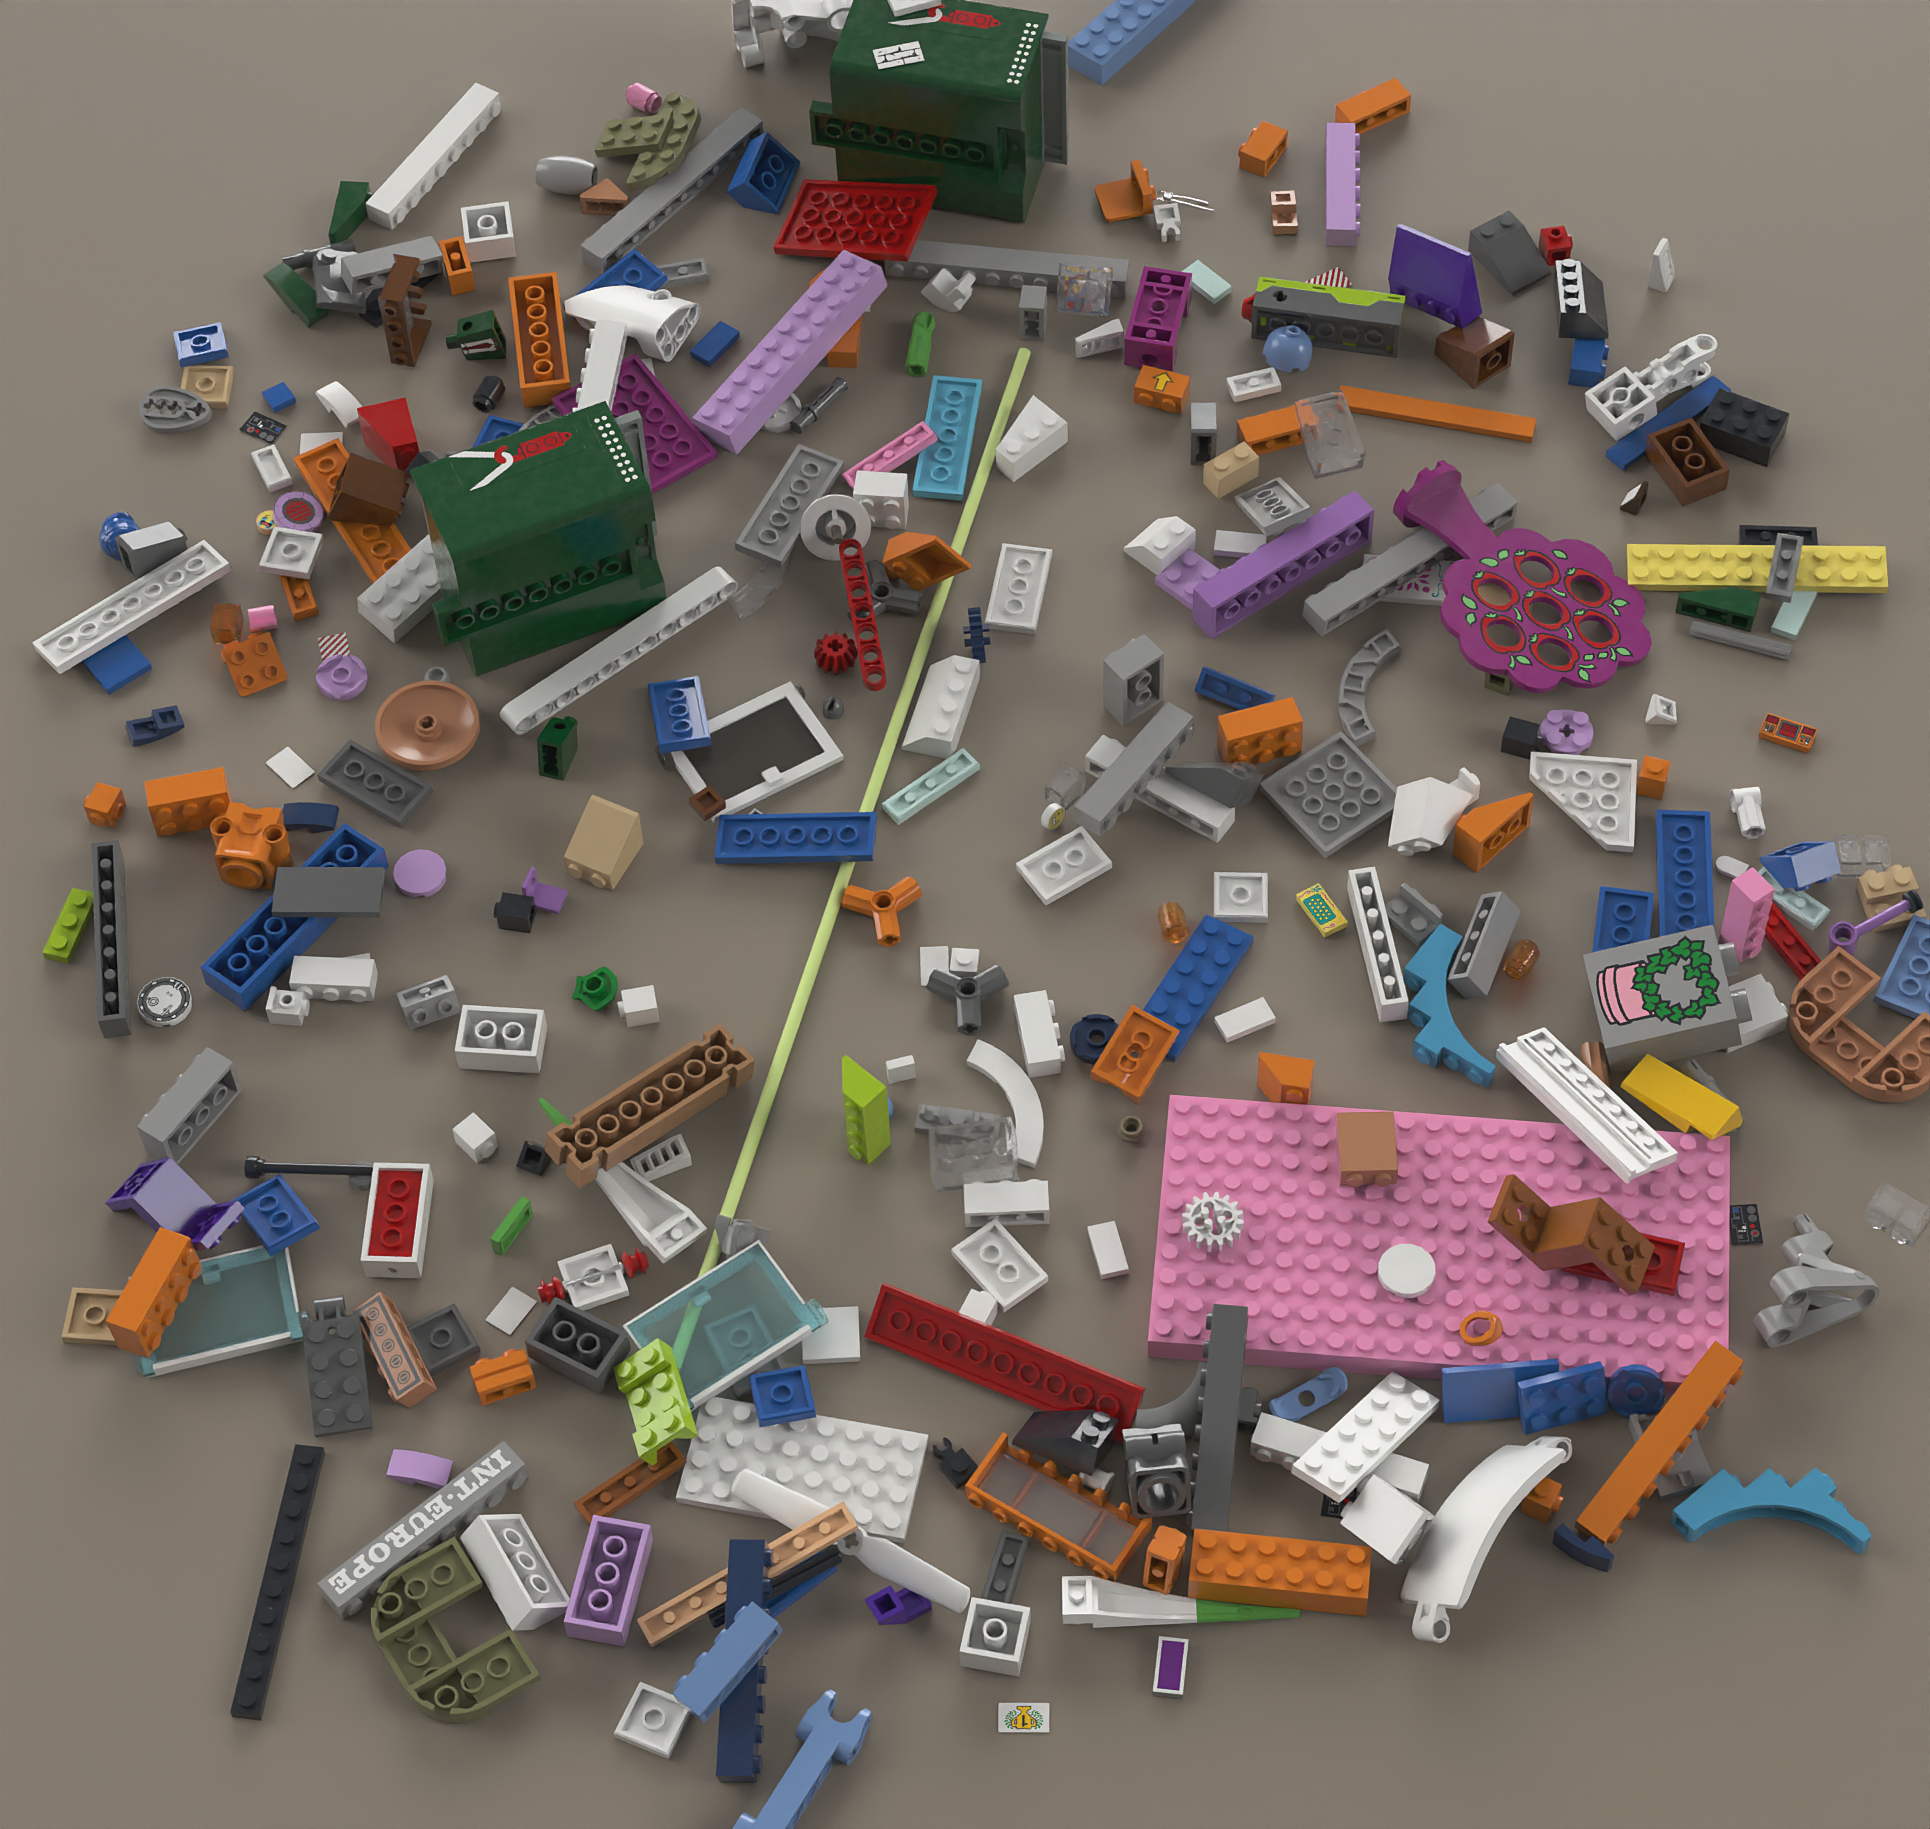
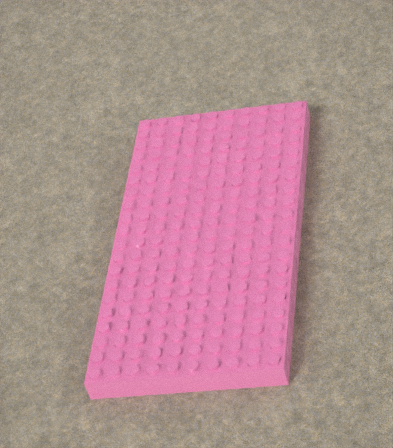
M1170 1095L1149 1322L1148 1357L1208 1361V1358H1203L1204 1340L1210 1341L1211 1330H1206L1207 1313L1213 1312V1304L1248 1307V1326L1244 1364L1322 1371L1330 1367H1338L1347 1373L1385 1376L1394 1371L1402 1377L1442 1380V1368L1558 1359L1559 1371L1601 1361L1605 1371L1606 1391L1607 1382L1615 1371L1621 1367L1636 1364L1654 1369L1662 1377L1665 1385V1398H1671L1715 1340L1729 1350L1730 1136H1720L1710 1140L1703 1134L1655 1131L1678 1152L1677 1161L1636 1177L1629 1184H1626L1565 1124L1394 1111L1398 1163L1397 1184H1390L1388 1186L1373 1184L1350 1187L1348 1185H1340L1336 1136L1337 1113L1382 1112L1384 1110ZM1515 1174L1551 1207L1601 1197L1640 1233L1685 1242L1674 1296L1639 1289L1637 1294L1628 1295L1616 1283L1563 1272L1561 1268L1542 1271L1487 1222L1506 1175ZM1207 1192L1209 1197H1213L1214 1193L1218 1192L1221 1199L1229 1195V1203L1237 1201L1238 1210L1243 1211L1244 1228L1240 1230V1239L1233 1238L1232 1247H1229L1226 1243L1223 1244L1222 1251H1219L1217 1246H1213L1211 1252H1208L1207 1245H1203L1198 1249L1196 1248L1197 1240L1189 1242L1188 1233H1183L1184 1223H1182V1214L1185 1213L1186 1204L1193 1205V1197L1195 1196L1202 1200L1203 1193ZM1208 1208V1209H1209V1219H1211L1212 1222H1213V1212H1214V1210L1211 1209V1208ZM1517 1209V1211L1519 1212V1216H1520V1219H1519V1220L1521 1221V1212H1520L1519 1209ZM1213 1222L1212 1234L1217 1235V1225ZM1399 1244H1413L1422 1247L1431 1255L1435 1263V1279L1426 1293L1415 1298H1400L1395 1296V1293L1388 1292L1383 1288L1378 1278V1265L1382 1255L1389 1248ZM1488 1311L1500 1318L1503 1325V1333L1500 1339L1492 1344L1470 1346L1460 1336V1324L1465 1317L1473 1312ZM1482 1319L1472 1321L1467 1326V1335L1474 1338L1484 1335L1490 1329V1321Z

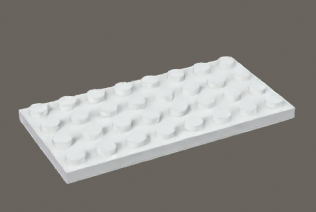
M713 1397L700 1406L695 1425L698 1436L691 1439L686 1458L687 1462L684 1465L676 1495L677 1503L775 1520L732 1494L731 1488L735 1478L742 1470L748 1469L829 1508L844 1501L857 1526L863 1528L868 1536L898 1543L905 1542L929 1441L928 1434L816 1415L815 1418L759 1428L755 1406L752 1403Z

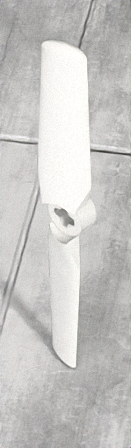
M748 1469L742 1470L737 1475L731 1488L733 1495L792 1530L830 1509ZM858 1527V1530L849 1534L852 1536L855 1533L857 1534L855 1538L859 1541L857 1546L852 1545L849 1547L850 1542L846 1540L847 1536L832 1544L837 1545L844 1554L855 1555L873 1573L956 1613L963 1612L969 1602V1587L887 1539L868 1536L861 1527Z

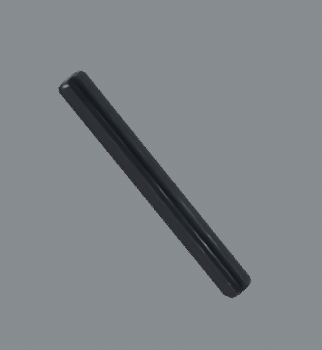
M832 1547L771 1579L772 1594L767 1596L766 1602L842 1563L843 1558L839 1549ZM726 1603L708 1613L709 1621L714 1628L725 1624Z

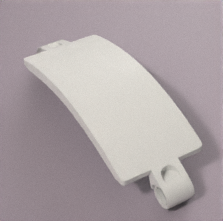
M1542 1436L1526 1446L1505 1445L1480 1463L1446 1499L1432 1520L1416 1551L1400 1595L1404 1603L1417 1604L1412 1624L1415 1638L1421 1641L1442 1643L1448 1638L1450 1624L1445 1608L1461 1609L1467 1602L1482 1564L1508 1517L1544 1477L1560 1463H1565L1570 1459L1572 1445L1569 1438Z

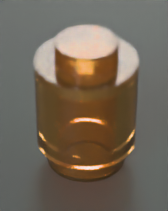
M1176 902L1163 904L1159 908L1157 916L1163 938L1168 942L1179 943L1189 934L1184 910Z
M1518 940L1504 961L1505 974L1514 980H1522L1523 977L1528 976L1540 957L1537 945L1530 940Z

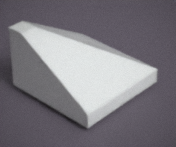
M1653 694L1645 719L1646 724L1675 725L1677 723L1676 702Z

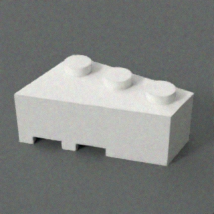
M1033 395L996 448V468L1011 481L1015 482L1068 442V422Z

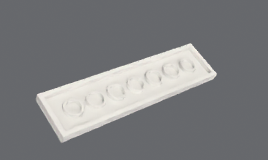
M203 540L32 643L35 650L61 674L195 592L200 591L215 580L220 579L232 571L229 562Z

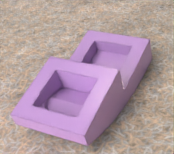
M394 1449L386 1477L411 1486L417 1482L440 1490L447 1484L453 1461L430 1454Z

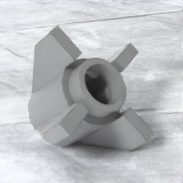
M717 1214L714 1226L721 1250L727 1254V1259L757 1240L762 1245L769 1241L771 1230L757 1226L755 1232L753 1220L733 1219V1223L730 1225L732 1218Z

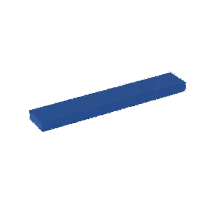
M1714 375L1608 449L1606 457L1624 471L1645 456L1648 434L1689 418L1696 420L1706 413L1719 388L1730 392L1731 389Z

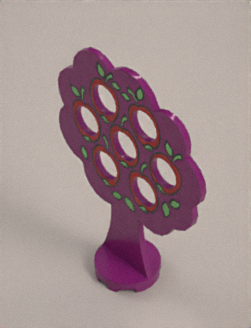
M1444 460L1438 461L1435 469L1432 471L1427 467L1421 470L1416 477L1414 485L1408 492L1402 489L1393 506V514L1407 528L1422 525L1441 538L1465 559L1451 564L1444 574L1442 588L1446 597L1440 609V617L1446 630L1458 639L1461 654L1473 667L1488 674H1506L1516 686L1524 691L1547 693L1555 689L1560 681L1577 688L1591 689L1603 686L1613 678L1617 666H1633L1639 664L1647 657L1652 641L1649 631L1641 621L1646 612L1645 600L1636 587L1628 585V581L1614 576L1611 562L1595 546L1575 539H1562L1551 542L1540 533L1522 528L1506 530L1496 537L1484 524L1460 485L1462 480L1461 473ZM1526 561L1542 563L1551 572L1552 579L1545 583L1533 582L1522 574L1520 565ZM1576 580L1592 582L1600 589L1602 598L1595 602L1581 600L1573 594L1570 584ZM1486 583L1499 585L1508 592L1510 602L1501 606L1487 603L1479 595L1478 587ZM1536 602L1550 604L1560 613L1561 621L1552 625L1538 622L1529 613L1528 607ZM1587 620L1600 622L1609 629L1612 639L1605 643L1590 641L1583 636L1579 625ZM1494 624L1508 626L1518 635L1519 643L1511 647L1500 646L1489 638L1486 629ZM1545 643L1558 645L1567 652L1570 662L1563 666L1550 665L1540 658L1537 647Z

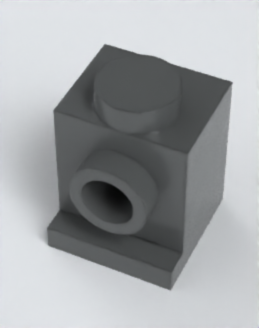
M1244 1387L1241 1389L1237 1430L1239 1433L1253 1435L1260 1418L1262 1403L1257 1402L1258 1391L1254 1388Z

